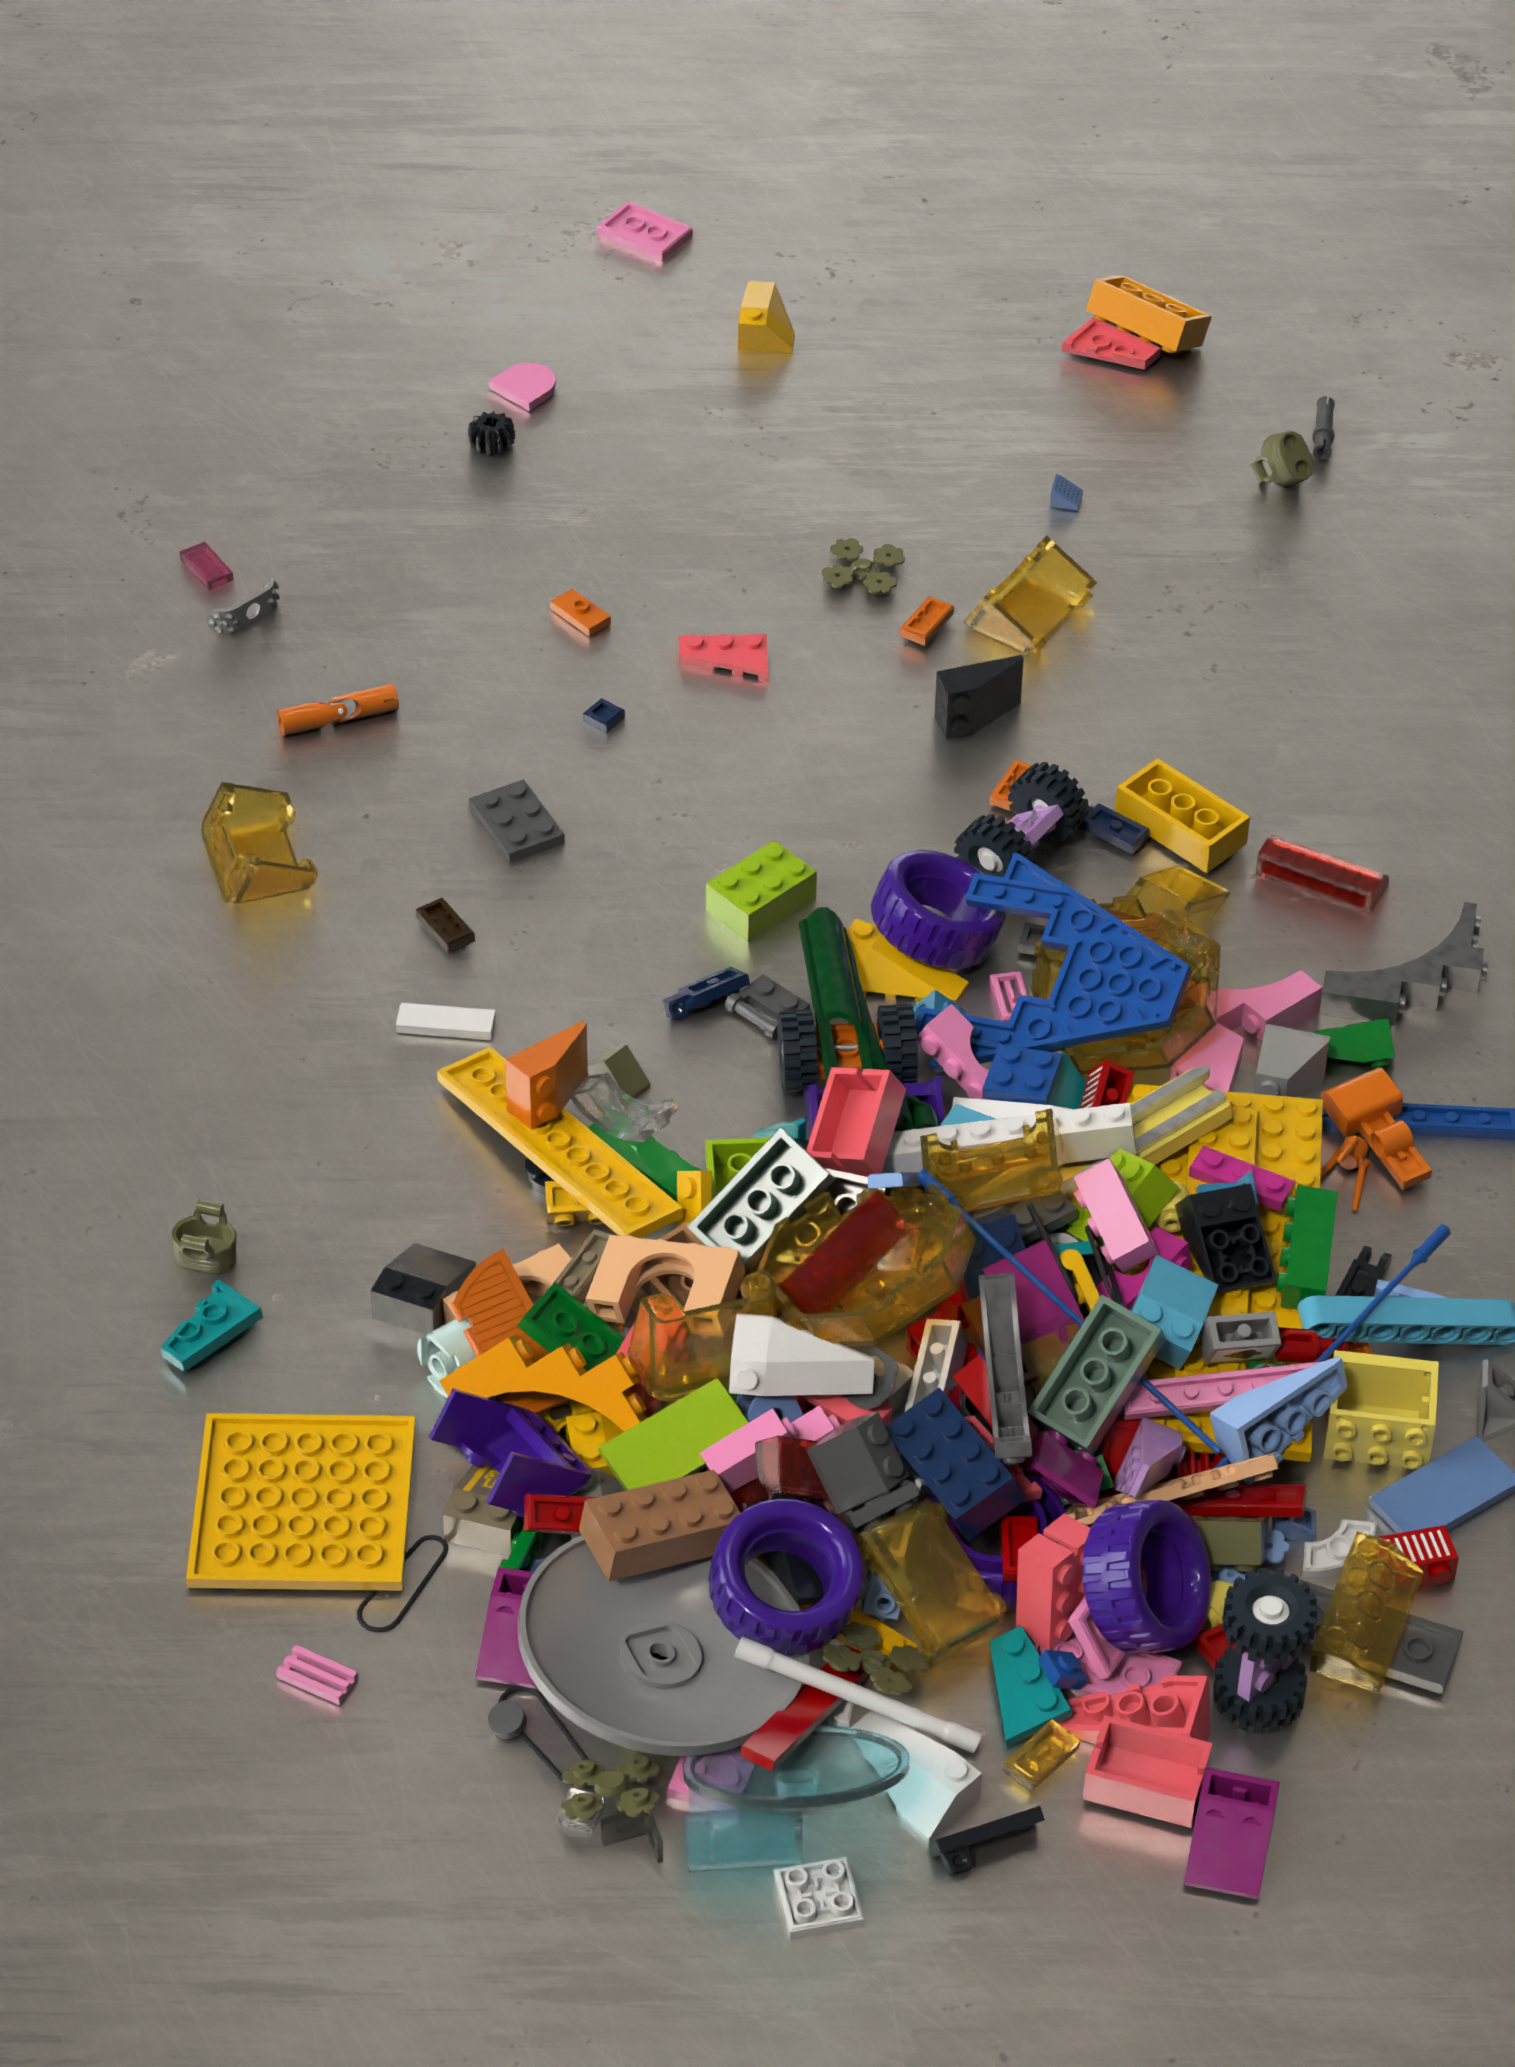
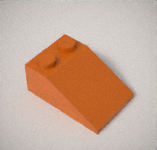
M584 1021L505 1059L507 1112L531 1130L556 1118L588 1076L587 1023Z

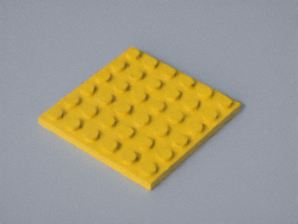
M206 1413L186 1575L187 1588L402 1591L416 1430L415 1416Z

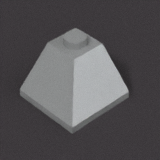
M1266 1024L1253 1094L1298 1097L1322 1087L1325 1079L1330 1036Z

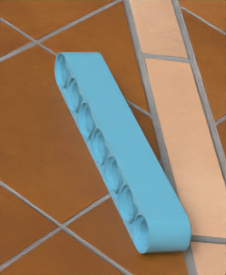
M1316 1295L1300 1301L1297 1310L1303 1329L1314 1330L1319 1337L1338 1338L1376 1297ZM1386 1297L1344 1342L1509 1345L1515 1343V1306L1512 1301L1505 1299Z

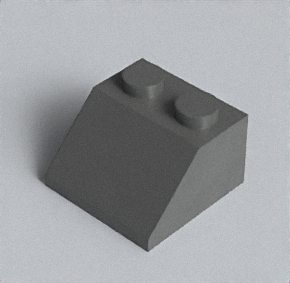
M879 1412L847 1421L806 1450L837 1514L888 1491L909 1476Z

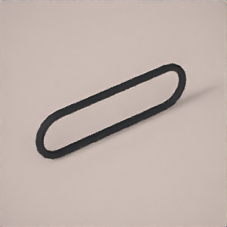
M1028 1203L1029 1213L1042 1240L1047 1241L1075 1301L1078 1302L1079 1298L1065 1267L1062 1265L1048 1233L1032 1203Z

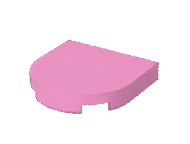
M537 363L513 365L489 380V389L528 411L549 399L554 394L556 378L553 371Z

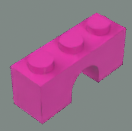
M1156 1226L1150 1232V1235L1159 1251L1157 1255L1190 1270L1192 1259L1188 1242ZM1155 1256L1138 1264L1139 1270L1142 1271L1140 1274L1129 1276L1113 1270L1123 1307L1131 1310ZM1108 1275L1107 1278H1108V1281H1109V1283H1110V1286H1111V1288H1112V1290H1113V1287H1112V1284H1111V1281H1110V1277H1109V1275ZM1102 1281L1096 1287L1099 1296L1103 1294L1111 1299Z

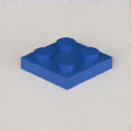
M999 1044L982 1088L983 1098L1048 1105L1063 1064L1062 1053Z

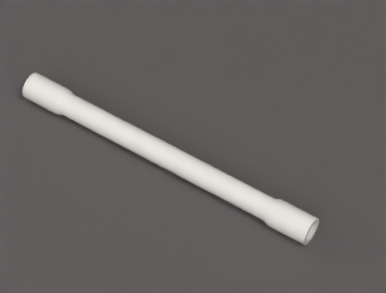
M743 1636L736 1648L735 1658L762 1669H770L939 1737L942 1741L971 1753L975 1752L980 1741L981 1732L921 1711L780 1654L768 1646Z

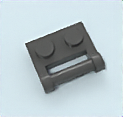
M762 974L738 994L732 993L725 1002V1009L733 1014L739 1013L765 1030V1035L776 1040L778 1039V1012L810 1010V1004Z

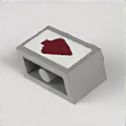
M1275 1311L1210 1316L1205 1320L1199 1333L1204 1364L1271 1359L1281 1345Z

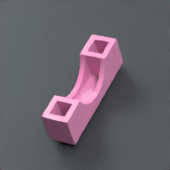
M950 1004L923 1028L917 1036V1041L921 1044L922 1049L943 1067L945 1073L966 1091L969 1098L993 1100L983 1098L982 1088L989 1071L979 1064L972 1053L970 1037L974 1026Z

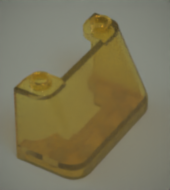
M1046 535L1037 544L1034 551L1027 555L995 589H991L981 599L963 623L972 631L1028 655L1032 651L1036 655L1047 643L1044 638L1077 605L1083 608L1094 595L1090 591L1098 582Z
M227 782L220 783L203 818L201 835L225 902L242 904L304 891L316 882L318 876L317 867L312 860L305 858L298 864L286 832L289 824L293 823L296 814L295 807L292 806L287 792Z
M1052 1108L1036 1111L1035 1124L1031 1128L1029 1125H1024V1137L961 1150L957 1140L950 1141L951 1145L943 1144L938 1140L937 1133L920 1136L923 1169L927 1170L952 1195L955 1194L957 1196L956 1199L961 1208L968 1212L1030 1198L1048 1196L1057 1192L1063 1183V1139ZM924 1187L926 1201L933 1213L940 1216L943 1215L944 1217L958 1214L951 1209H945L943 1204Z
M768 1270L746 1275L741 1284V1292L744 1298L684 1311L677 1299L666 1294H656L641 1298L627 1353L637 1364L640 1372L639 1375L652 1397L661 1401L680 1399L716 1378L719 1379L724 1388L729 1387L731 1354L737 1313L777 1318L776 1285Z
M927 1499L858 1534L855 1540L859 1546L863 1562L865 1560H872L869 1567L873 1574L875 1572L878 1573L914 1629L913 1636L915 1640L923 1638L920 1642L925 1650L920 1654L928 1657L927 1664L931 1669L1001 1626L1005 1621L1003 1613L1007 1611V1608L1002 1598L996 1592L991 1593L946 1524L948 1518L942 1506L938 1502L932 1503Z

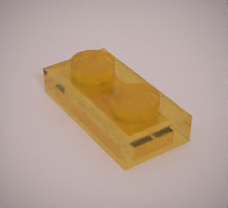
M1052 1719L1003 1763V1772L1031 1793L1079 1749L1080 1740Z

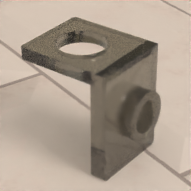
M620 1811L616 1815L600 1820L603 1846L646 1835L657 1863L663 1862V1840L652 1812H643L638 1817H629L625 1811Z

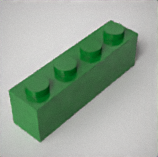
M612 1110L587 1127L676 1202L677 1171H702L680 1158L675 1151L669 1150L657 1142L652 1135L646 1134L635 1127L627 1118L621 1117Z
M1297 1185L1295 1198L1288 1197L1285 1217L1291 1218V1222L1285 1221L1282 1242H1288V1247L1282 1246L1279 1267H1285V1272L1279 1271L1276 1292L1282 1293L1280 1307L1297 1309L1300 1301L1307 1297L1326 1295L1338 1191Z

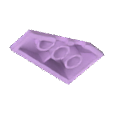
M1143 1417L1116 1474L1115 1490L1137 1497L1168 1476L1173 1465L1179 1466L1186 1447L1182 1446V1433Z

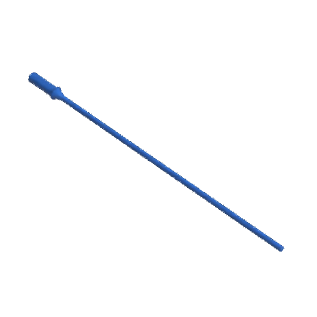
M922 1169L916 1175L915 1179L938 1199L945 1209L948 1208L957 1212L1081 1328L1084 1321L962 1209L955 1194L952 1195L925 1169ZM1142 1376L1139 1382L1216 1454L1221 1452L1222 1449Z
M1441 1224L1418 1249L1413 1251L1412 1259L1405 1268L1315 1362L1326 1361L1334 1350L1350 1336L1415 1266L1428 1261V1257L1451 1234L1450 1229L1446 1225ZM1225 1456L1214 1468L1227 1465L1230 1462L1228 1457Z

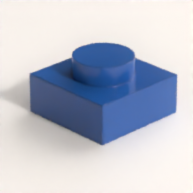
M1045 1650L1038 1659L1053 1687L1080 1690L1088 1680L1080 1667L1079 1660L1074 1656L1073 1652Z

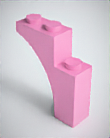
M1302 970L1283 980L1261 987L1247 989L1215 988V994L1214 987H1211L1210 992L1209 986L1188 981V987L1184 992L1185 1000L1180 1003L1177 1013L1186 1019H1192L1188 1021L1201 1033L1207 1034L1218 1023L1231 1031L1242 1025L1250 1034H1253L1261 1041L1263 1040L1266 1024L1289 1028L1320 1010L1323 987ZM1182 1007H1185V1009L1195 1007H1206V1014L1205 1008L1184 1010V1012L1180 1013V1009Z
M820 1405L791 1423L787 1417L780 1420L772 1408L700 1452L709 1470H715L728 1493H731L746 1483L771 1472L789 1467L813 1465L806 1450L841 1425L834 1414L827 1417Z

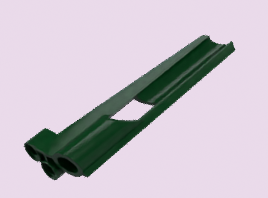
M828 907L817 908L806 919L799 921L798 925L826 1082L831 1067L838 1068L830 1020L833 1018L846 1019L855 1027L862 1070H887L859 980L856 961L846 927L844 928L841 919ZM913 1095L912 1097L904 1096L894 1132L939 1126L933 1106L918 1100V1097Z

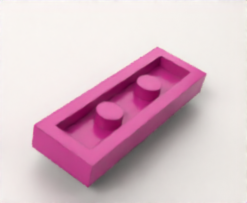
M1206 1146L1202 1147L1189 1168L1190 1177L1208 1184L1237 1182L1245 1173L1252 1172L1258 1203L1279 1212L1282 1211L1288 1201V1197L1292 1195L1295 1189L1296 1181Z

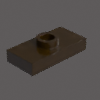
M443 897L415 909L416 918L447 953L475 942V933Z

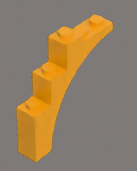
M513 1335L439 1380L448 1397L453 1388L486 1398L507 1392L527 1391L561 1395L588 1405L609 1418L624 1432L647 1419L643 1413L646 1411V1407L637 1393L632 1394L629 1390L630 1387L640 1382L637 1376L640 1373L638 1366L631 1356L625 1357L622 1351L587 1372L584 1368L586 1365L584 1356L577 1347L572 1348L570 1343L559 1347L533 1363L531 1360L533 1352L528 1343L523 1338L519 1340L517 1335Z

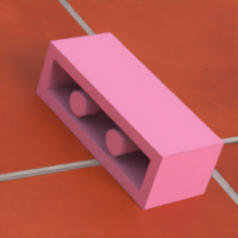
M1110 1158L1073 1177L1079 1188L1074 1194L1081 1207L1089 1209L1092 1217L1087 1219L1095 1236L1101 1235L1105 1245L1100 1248L1110 1265L1115 1263L1122 1272H1125L1159 1253L1119 1169Z

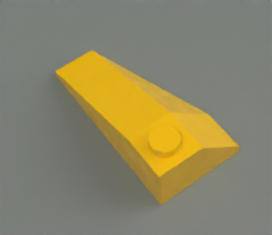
M748 281L739 315L738 350L793 353L795 332L775 282Z
M856 918L847 930L864 996H866L867 992L885 994L887 999H896V995L914 997L917 1002H920L931 992L937 990L957 1003L968 988L969 982L951 970L927 965L899 951L884 938L874 924Z

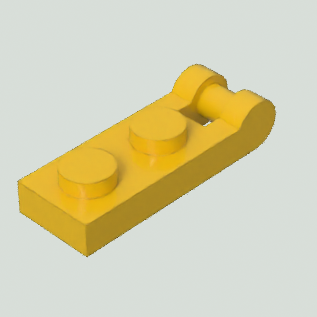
M1066 1249L1059 1256L1061 1263L1065 1269L1071 1271L1076 1282L1074 1287L1079 1298L1078 1304L1085 1303L1090 1313L1100 1296L1082 1255L1077 1250Z

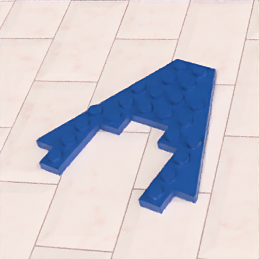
M1013 853L1004 877L974 874L965 897L968 906L1049 919L1041 938L1043 946L1067 951L1049 1000L1019 995L1009 1022L962 1014L974 1026L970 1037L972 1053L979 1064L992 1062L999 1044L1049 1051L1172 1027L1192 973L1187 963L1018 853ZM921 1007L916 1019L917 1036L943 1010ZM932 1057L929 1064L932 1071H944L943 1067Z

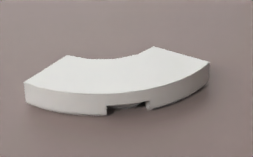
M1342 1519L1339 1529L1330 1538L1320 1542H1305L1302 1578L1331 1577L1356 1566L1366 1557L1373 1546L1377 1523Z

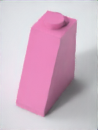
M1218 1023L1172 1064L1170 1081L1189 1069L1207 1065L1210 1068V1077L1203 1085L1208 1090L1219 1089L1220 1091L1232 1092L1242 1060L1244 1038Z

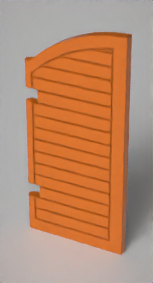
M502 1249L492 1254L473 1269L457 1292L455 1300L449 1305L458 1322L468 1319L471 1327L463 1332L476 1357L505 1339L517 1335L519 1340L523 1338L533 1352L531 1360L535 1363L550 1354V1352L517 1327L521 1319L533 1307V1303L505 1250ZM536 1391L507 1392V1395L499 1398L501 1402L528 1409L536 1414L570 1400L561 1395Z

